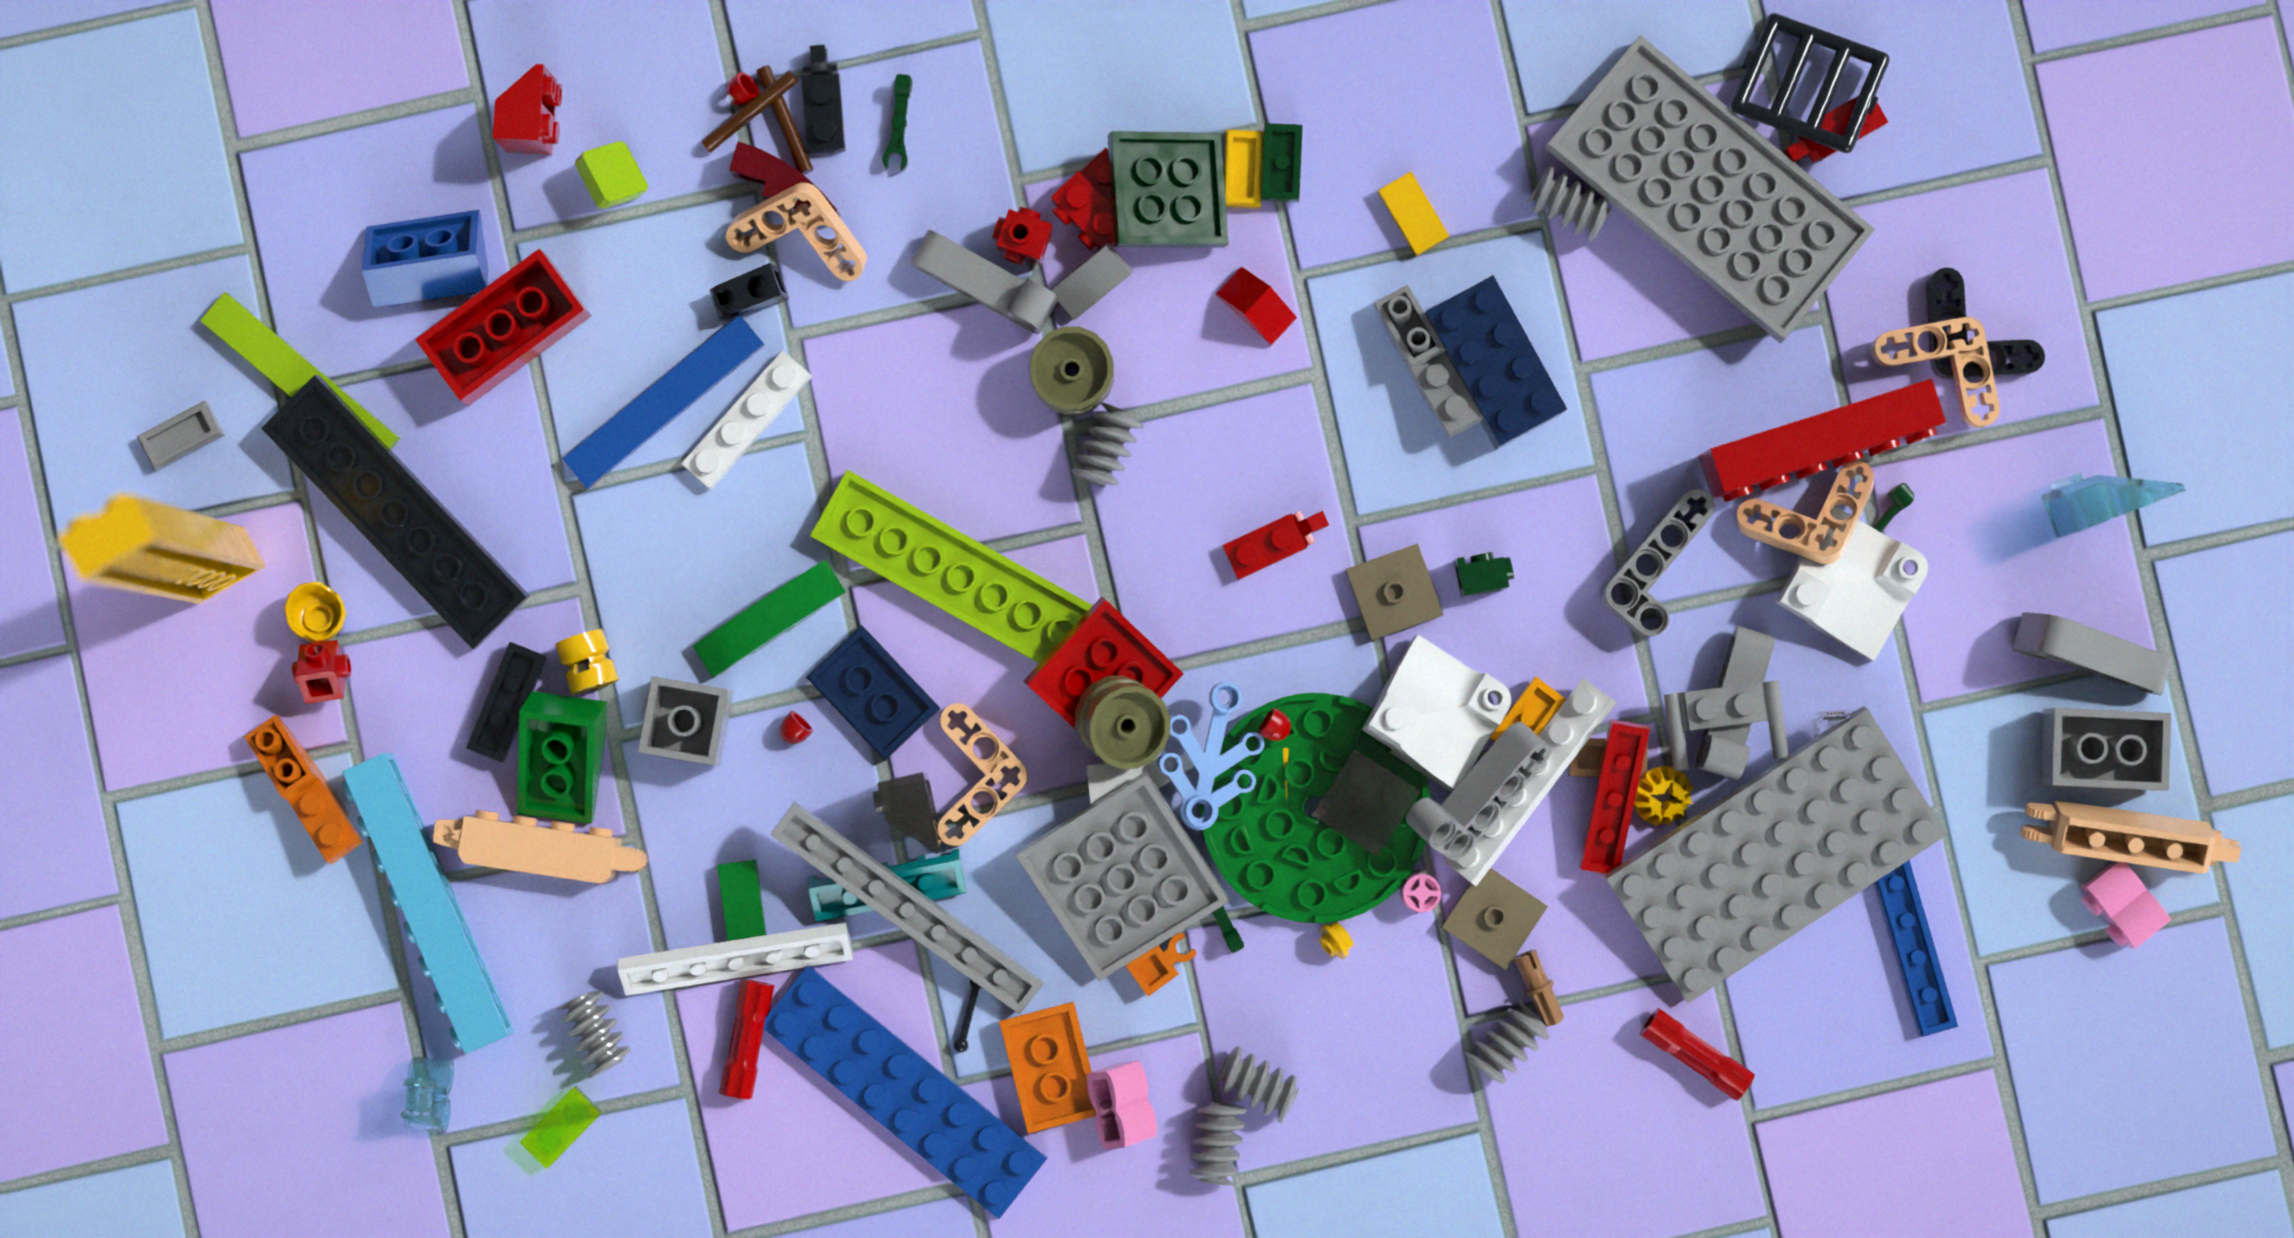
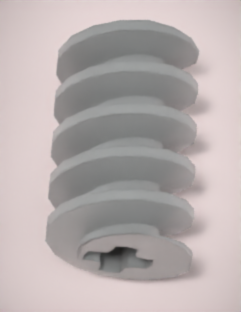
M1549 166L1543 172L1527 204L1534 199V212L1537 214L1546 206L1549 207L1548 220L1550 221L1557 215L1562 214L1561 227L1563 228L1572 221H1575L1574 234L1577 236L1588 228V241L1590 243L1593 242L1611 208L1607 209L1608 199L1601 196L1594 202L1595 189L1592 187L1581 195V181L1579 180L1575 181L1570 187H1567L1568 174L1563 173L1554 180V167Z
M1101 402L1100 404L1108 413L1095 414L1094 418L1102 427L1089 428L1088 432L1096 441L1083 442L1082 446L1090 455H1078L1076 460L1084 469H1072L1071 473L1092 484L1106 487V485L1119 484V481L1111 473L1112 471H1124L1125 467L1117 458L1118 456H1131V453L1123 444L1124 442L1136 443L1137 439L1129 430L1130 428L1142 429L1143 425L1132 414Z
M602 991L588 992L556 1008V1010H569L561 1019L563 1024L575 1023V1026L568 1032L569 1037H582V1040L575 1046V1050L589 1051L582 1060V1064L596 1065L589 1073V1078L623 1062V1058L630 1051L629 1046H616L624 1037L622 1032H609L617 1023L616 1019L602 1018L610 1009L609 1005L596 1006L595 1004L603 996Z
M1519 999L1518 1002L1522 1012L1520 1013L1509 1008L1507 1013L1512 1022L1509 1024L1499 1019L1496 1023L1501 1033L1496 1034L1488 1030L1485 1034L1490 1044L1485 1045L1477 1041L1475 1047L1479 1055L1475 1056L1468 1052L1465 1053L1491 1081L1495 1080L1502 1084L1507 1081L1503 1074V1069L1512 1073L1517 1071L1513 1061L1514 1058L1523 1062L1528 1060L1524 1047L1534 1051L1539 1049L1535 1036L1545 1040L1550 1038L1545 1024Z
M1236 1046L1225 1060L1214 1085L1223 1080L1222 1093L1227 1094L1234 1087L1238 1088L1236 1100L1239 1102L1248 1094L1251 1095L1250 1108L1252 1109L1262 1101L1265 1102L1264 1115L1266 1116L1274 1109H1278L1277 1122L1282 1123L1299 1091V1088L1296 1089L1297 1077L1292 1074L1282 1082L1283 1069L1278 1067L1269 1075L1268 1061L1264 1060L1255 1067L1256 1055L1250 1053L1241 1060L1242 1048Z
M1210 1102V1106L1198 1108V1113L1208 1119L1206 1122L1196 1123L1195 1128L1204 1132L1205 1137L1193 1139V1143L1203 1148V1152L1191 1154V1159L1201 1165L1200 1168L1190 1169L1188 1174L1203 1182L1235 1186V1183L1226 1177L1237 1175L1238 1168L1228 1162L1240 1159V1153L1230 1146L1242 1144V1137L1233 1131L1244 1128L1245 1122L1236 1118L1235 1115L1246 1113V1107L1221 1102Z

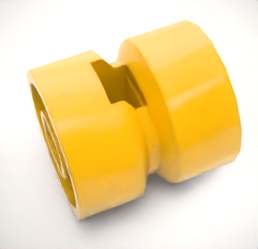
M603 629L581 633L555 644L561 664L569 668L565 677L571 695L593 691L619 681L613 660L607 659L605 656L609 647ZM589 661V669L586 667L585 662Z

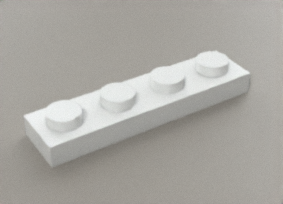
M782 350L681 464L712 490L809 382L812 375Z

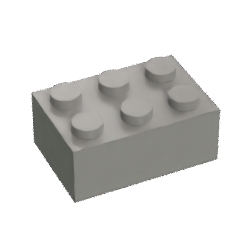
M2072 708L2043 709L2041 785L2169 791L2171 713Z

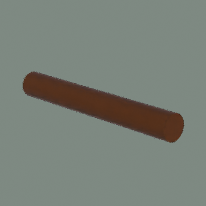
M770 65L756 70L764 90L776 81ZM782 95L770 106L797 170L805 175L814 169Z
M790 70L785 72L701 141L704 147L710 153L713 152L799 81Z

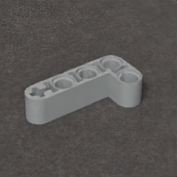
M932 230L927 231L910 261L912 266L1038 335L1058 302L1057 295L1046 287L1030 279L1024 281Z
M1691 490L1678 498L1601 590L1602 604L1606 609L1641 637L1649 638L1659 635L1669 625L1667 609L1647 591L1714 513L1715 504L1713 498L1704 490ZM1698 500L1701 503L1698 509L1702 515L1697 513L1685 523L1679 520L1690 510L1691 506L1687 501L1692 503ZM1664 527H1672L1677 531L1679 541L1675 547H1668L1662 542L1661 531ZM1639 556H1647L1653 561L1654 571L1650 576H1643L1637 571L1636 561ZM1616 584L1625 586L1629 591V600L1625 605H1618L1612 600L1611 590ZM1645 609H1650L1658 615L1659 622L1654 630H1648L1641 624L1640 617Z
M2022 613L2012 650L2040 659L2055 660L2127 687L2162 696L2173 660L2172 657L2072 620L2042 613Z
M1736 626L1730 639L1716 688L1764 682L1775 637ZM1752 723L1705 728L1696 757L1695 769L1732 780H1739L1748 760L1749 746L1746 745Z
M1516 722L1510 725L1441 805L1430 798H1423L1417 801L1408 811L1406 823L1442 855L1450 860L1462 858L1473 848L1545 764L1550 755L1549 745L1525 723Z

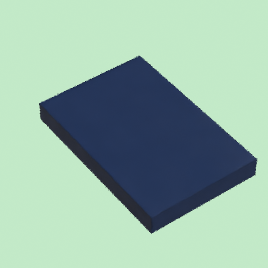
M863 625L853 632L806 677L884 761L941 709Z

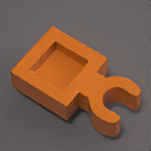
M1183 932L1172 936L1168 948L1164 951L1158 945L1125 965L1148 997L1179 975L1173 964L1177 961H1190L1197 952L1194 948L1186 954L1177 952V942L1185 937Z

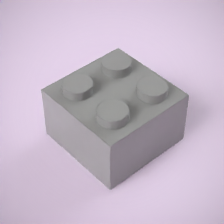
M652 676L638 752L720 766L734 691Z

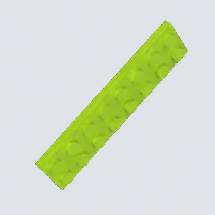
M848 469L810 535L817 541L1037 663H1040L1093 606Z

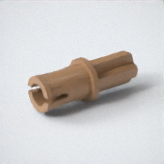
M1536 949L1522 953L1521 957L1516 956L1513 961L1516 963L1527 988L1524 993L1526 996L1531 997L1541 1021L1545 1024V1027L1558 1024L1564 1018V1015L1551 988L1554 982L1551 979L1548 980Z

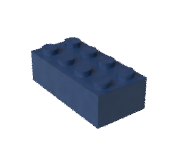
M1494 275L1425 312L1426 317L1445 347L1446 355L1483 415V420L1480 423L1495 450L1553 420L1567 410L1565 403Z

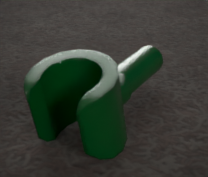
M1901 483L1888 493L1895 504L1885 512L1873 527L1877 531L1882 532L1895 515L1913 502L1914 493L1906 483Z

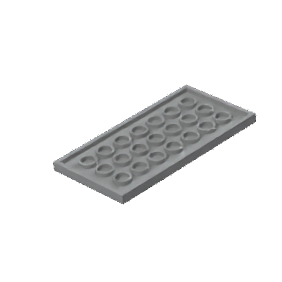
M1641 35L1545 147L1546 150L1599 194L1606 197L1611 204L1780 344L1787 338L1875 230Z
M1863 706L1611 870L1604 877L1687 1003H1690L1947 836V833L1869 710Z

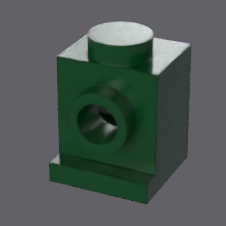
M1493 552L1470 556V564L1465 563L1464 557L1454 560L1461 598L1507 589L1510 587L1508 580L1514 579L1510 557L1494 559Z

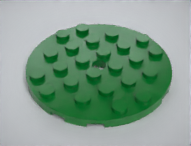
M1328 693L1295 694L1266 703L1241 719L1223 738L1220 755L1238 744L1244 733H1258L1263 719L1273 707L1283 712L1290 720V733L1285 739L1280 741H1271L1263 737L1264 748L1259 754L1247 756L1214 778L1211 793L1228 784L1232 774L1240 769L1251 771L1256 778V784L1252 791L1240 793L1218 807V816L1215 822L1210 827L1203 829L1209 853L1217 869L1238 894L1259 909L1274 916L1303 923H1330L1363 914L1378 906L1400 888L1416 863H1418L1426 841L1406 823V816L1410 808L1417 801L1423 798H1430L1427 777L1390 753L1391 748L1361 730L1373 710L1369 705L1342 695ZM1251 736L1246 741V747L1250 751L1256 749L1258 745L1257 739ZM1283 748H1288V763L1284 769ZM1246 774L1240 775L1237 779V784L1240 788H1245L1249 784V778ZM1285 780L1287 781V798ZM1310 797H1320L1326 803V812L1319 819H1311L1305 813L1304 805ZM1200 803V815L1202 816L1204 807Z

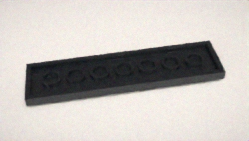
M314 375L261 428L473 650L477 649L530 597L518 582L319 375Z

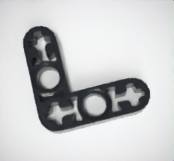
M1941 268L1930 275L1927 280L1928 324L1937 322L1939 316L1943 313H1949L1955 318L1966 317L1963 277L1953 268ZM1943 276H1946L1948 283L1954 284V288L1947 293V302L1956 301V306L1936 307V303L1944 301L1943 289L1936 288V283L1940 282ZM1962 325V330L1958 333L1946 336L1947 341L1956 338L1958 340L1964 339L1966 345H1969L1965 325ZM1928 332L1930 353H1932L1938 346V340L1933 333ZM2034 340L1987 341L1988 349L1992 350L1998 359L1996 367L1992 369L1994 377L2029 375L2039 370L2044 364V349ZM2024 348L2027 349L2028 354H2034L2035 360L2028 363V368L2025 367L2024 361H2011L2007 363L2009 369H2005L2007 356L2018 355L2023 352ZM1941 358L1930 360L1931 368L1938 377L1954 379L1953 371H1949L1947 365L1941 364ZM1968 362L1963 368V376L1965 379L1982 378L1983 371L1977 363Z

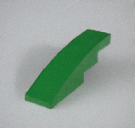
M823 560L694 644L693 647L713 678L717 677L745 657L756 653L780 635L789 632L846 593L828 562Z

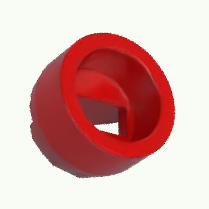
M739 72L727 83L725 94L726 96L731 94L734 98L731 102L732 104L745 106L759 94V89L755 81L748 74Z
M1273 707L1263 719L1258 729V734L1271 741L1283 740L1290 733V720L1283 712Z
M790 711L782 720L779 733L785 742L798 744L805 741L813 733V729L802 716L794 711Z

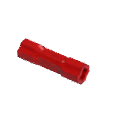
M741 979L735 1007L736 1016L718 1094L738 1099H752L758 1072L757 1062L765 1019L770 1011L775 985Z
M1657 1008L1650 1015L1639 1034L1705 1077L1713 1086L1736 1101L1745 1094L1755 1077L1753 1072L1700 1039L1660 1008Z

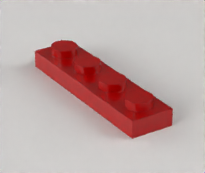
M1610 719L1579 863L1581 870L1607 874L1621 865L1650 733L1648 725Z

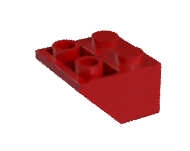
M535 64L495 99L493 139L507 153L552 155L553 144L558 145L560 125L559 122L555 121V107H560L562 103V85L557 84V79L544 64Z

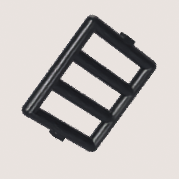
M1772 13L1767 17L1753 52L1748 51L1742 67L1745 69V72L1731 102V110L1736 114L1842 153H1850L1854 149L1867 115H1872L1878 101L1876 93L1890 62V57L1883 51L1786 16ZM1779 30L1800 39L1772 106L1768 109L1748 101ZM1815 43L1836 52L1806 122L1784 114ZM1851 56L1872 65L1844 133L1841 136L1822 129L1821 125Z

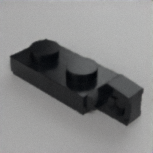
M825 45L810 46L811 66L803 67V76H801L807 152L812 154L846 151L841 77L838 73L837 64L828 65L827 48H825Z

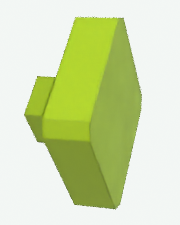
M622 141L584 151L575 161L574 165L596 206L601 209L637 199L648 189V183L627 144Z

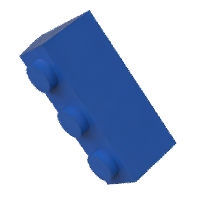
M473 210L366 226L362 274L373 308L382 306L394 307L403 303L422 300L434 301L442 297L455 295H473L486 288L488 263L480 211Z

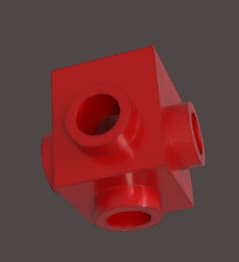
M1019 207L1018 212L1009 209L1006 218H998L992 238L998 240L996 243L997 250L1003 252V259L1018 265H1023L1026 260L1041 266L1053 233V225L1040 220L1041 214L1031 209ZM1019 233L1027 234L1024 239L1015 238Z
M338 640L299 645L298 660L292 663L294 681L296 684H299L306 704L344 699L346 677H351L352 669L348 654H342Z

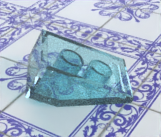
M2082 472L2049 484L2052 491L2040 496L2055 534L2059 538L2077 533L2184 492L2186 489L2183 483L2102 475H2095L2084 479Z

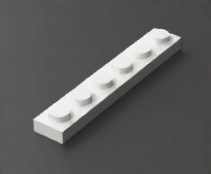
M1583 678L1539 735L1550 747V755L1545 764L1465 856L1458 860H1450L1446 857L1444 862L1470 883L1477 886L1616 702Z
M840 923L617 959V970L625 995L627 996L804 968L807 965L816 966L853 960V948L847 924Z

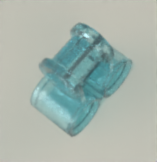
M415 1056L411 1058L407 1078H404L403 1085L407 1087L405 1110L401 1111L400 1118L404 1119L405 1129L442 1133L447 1131L451 1115L449 1093L454 1078L453 1060Z

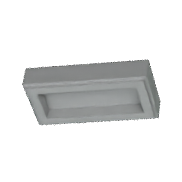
M1108 242L1057 283L1050 291L1057 295L1058 302L1075 320L1129 277L1133 270Z
M202 401L136 437L153 469L159 471L225 436L208 402Z

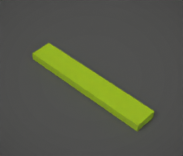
M227 292L220 296L200 320L291 398L314 375H319L390 450L401 439Z

